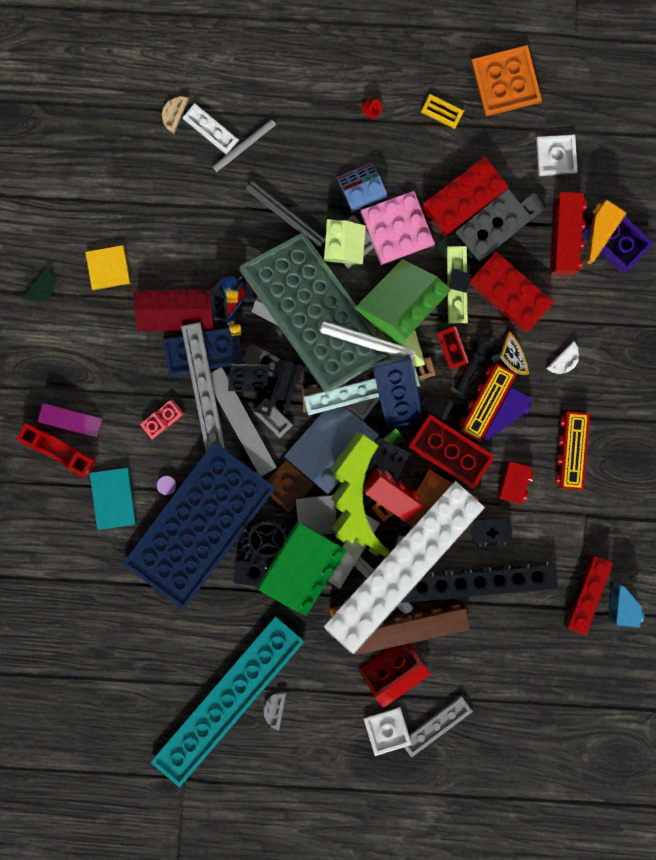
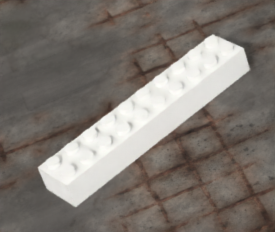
M455 481L326 623L324 628L354 654L485 507Z

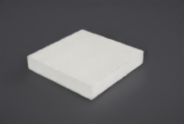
M575 134L536 138L538 176L578 173Z
M401 707L363 718L375 756L412 745Z

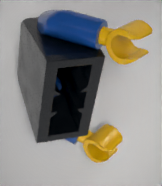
M226 275L210 290L212 315L227 322L231 335L238 336L241 335V326L236 324L235 314L244 302L246 280L242 276L234 278Z

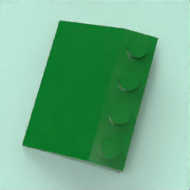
M297 522L256 589L307 616L347 550L332 539Z

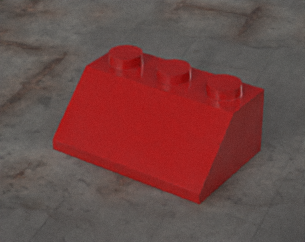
M410 643L389 648L359 669L372 694L383 708L431 675Z

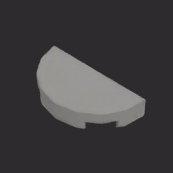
M277 692L271 695L264 706V717L267 723L278 731L286 692Z

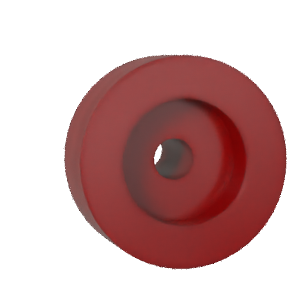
M370 98L362 104L361 109L367 118L376 119L381 113L382 105L379 100Z

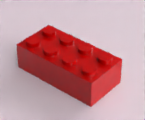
M484 157L427 200L422 208L443 236L447 237L493 202L509 187L488 159Z
M560 192L554 199L549 275L574 276L583 267V257H580V253L584 248V238H581L586 222L583 219V211L586 210L587 205L584 193Z
M497 252L492 255L469 283L524 333L529 332L554 303Z
M430 414L426 417L408 445L410 449L472 489L476 487L495 458L494 455Z

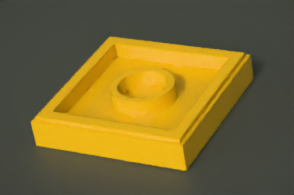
M123 245L85 252L92 290L131 284Z

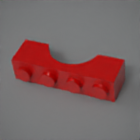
M31 423L24 424L16 439L31 449L55 459L67 469L83 478L89 476L97 462L96 459Z
M590 554L584 570L581 591L576 602L570 608L564 624L566 628L587 635L612 568V562Z

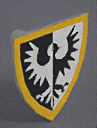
M508 331L502 352L492 356V361L497 363L503 360L515 373L528 375L529 369L525 355L513 334Z

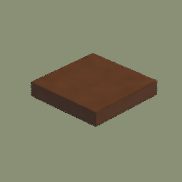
M287 459L267 479L269 483L276 487L270 496L288 513L296 506V499L303 498L314 486Z

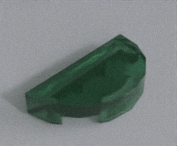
M449 235L437 244L435 251L447 253V246H465V244L457 235ZM467 248V258H473V254Z
M49 268L44 270L24 298L33 302H40L52 295L55 289V278Z

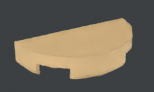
M178 96L167 101L163 107V123L173 134L189 100L188 97Z

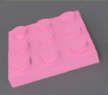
M414 191L360 211L381 265L435 245Z

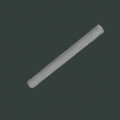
M270 119L212 166L216 172L221 170L276 125L275 122Z

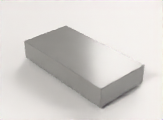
M266 398L256 408L267 412L270 401ZM275 406L270 417L254 412L279 438L293 426Z

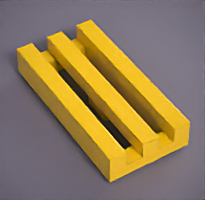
M429 94L421 110V113L454 129L464 110L432 94ZM430 101H433V102H435V103H437V104H439V105H441V106H443V107H445V108H447V109H449V110H451V111L457 113L458 115L455 116V115H453V114H451V113H449V112H447V111H445V110H443V109H441V108H439V107H437V106L431 104ZM427 107L430 108V109H432V110H434V111H436V112H438V113H440V114H442V115H444V116H446V117H448V118H450V119H452V120H455V121L452 122V121H450V120H448V119H446V118H444V117H442V116H440V115H438V114H436V113H434V112L428 110Z

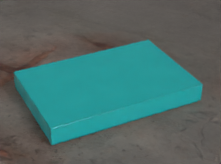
M129 468L90 473L97 530L136 525Z

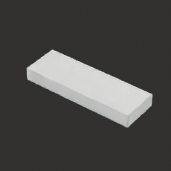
M195 103L182 117L226 155L239 142L238 138Z

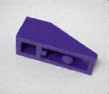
M509 388L483 439H490L523 416L524 413L527 414L532 406L530 403L532 398L513 388Z

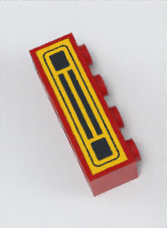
M497 363L494 366H489L485 373V376H487L485 383L481 382L476 390V393H478L476 400L472 399L467 407V410H469L466 417L463 416L458 424V427H460L459 432L477 442L482 441L517 375L516 373Z
M566 411L560 417L562 434H559L558 445L561 446V451L557 454V465H559V473L556 472L555 484H558L557 488L584 490L590 413Z

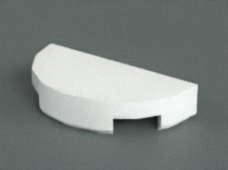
M573 341L546 369L557 374L567 373L572 370L579 360V349L576 343Z

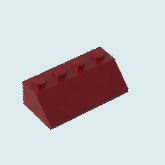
M210 290L134 291V312L137 331H182L181 326L201 322L202 330H214Z

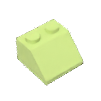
M327 219L324 261L363 264L366 226L349 221Z

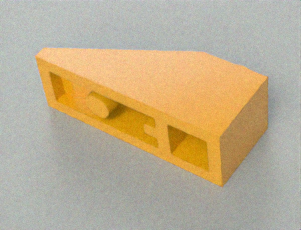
M608 200L603 204L599 203L593 211L595 216L591 223L586 262L589 265L595 261L626 214V212Z

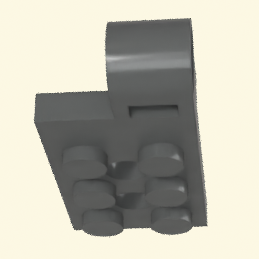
M507 189L455 233L474 257L481 262L547 207L535 193L520 204L510 190ZM496 217L501 218L503 221V225L500 228H495L492 225V220ZM479 230H485L488 233L486 240H480L477 237Z

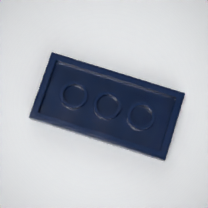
M229 327L203 332L210 370L231 366V364L245 363L242 361L243 351L240 335L232 336ZM183 335L162 339L169 377L189 374L190 369Z
M410 354L372 364L386 429L391 430L424 421Z

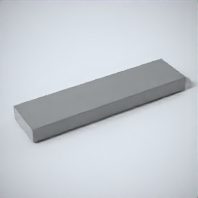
M460 695L409 733L412 745L404 748L413 757L472 713V709Z

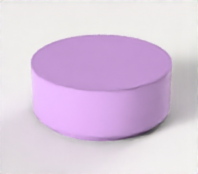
M171 476L161 477L157 482V489L163 495H170L177 488V483Z

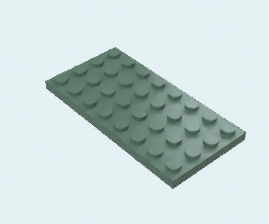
M304 233L291 238L240 266L239 270L326 394L371 368L372 364L381 362L390 356L388 353L320 332L321 325L325 321L379 338L366 318L355 308L356 304Z

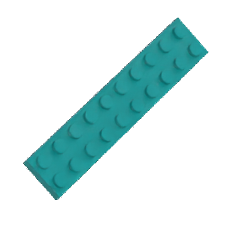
M275 616L150 763L180 788L305 640Z

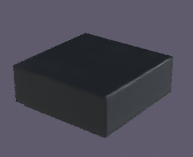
M452 270L448 287L452 290L467 293L472 274Z

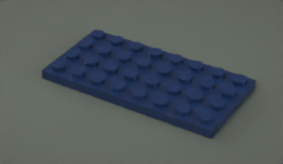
M213 442L123 562V565L184 610L276 487L218 443Z

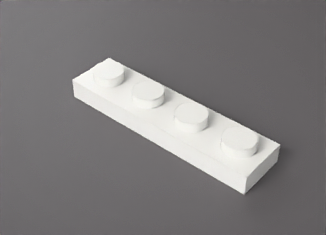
M365 514L368 524L374 533L380 523ZM347 540L343 545V548L347 551L328 582L340 589L367 544L365 543L362 546L355 540L353 543Z

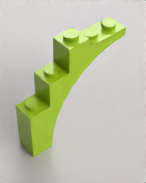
M357 431L330 468L335 473L333 477L342 482L331 499L336 502L334 506L343 512L332 529L337 532L335 536L341 541L345 542L347 539L353 543L355 540L362 546L366 543L370 546V552L377 557L381 554L386 558L390 551L379 542L372 532L363 507L365 472L378 445Z

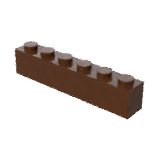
M453 601L449 605H435L430 607V609H418L404 615L395 614L390 618L384 619L357 649L356 653L357 655L470 630L463 601Z

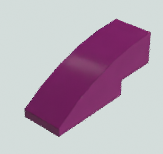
M43 403L38 422L98 437L103 419Z

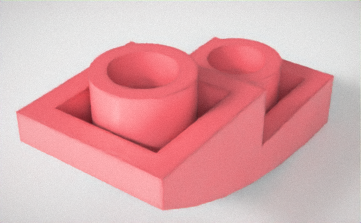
M172 399L140 425L150 438L154 439L183 416L184 413Z

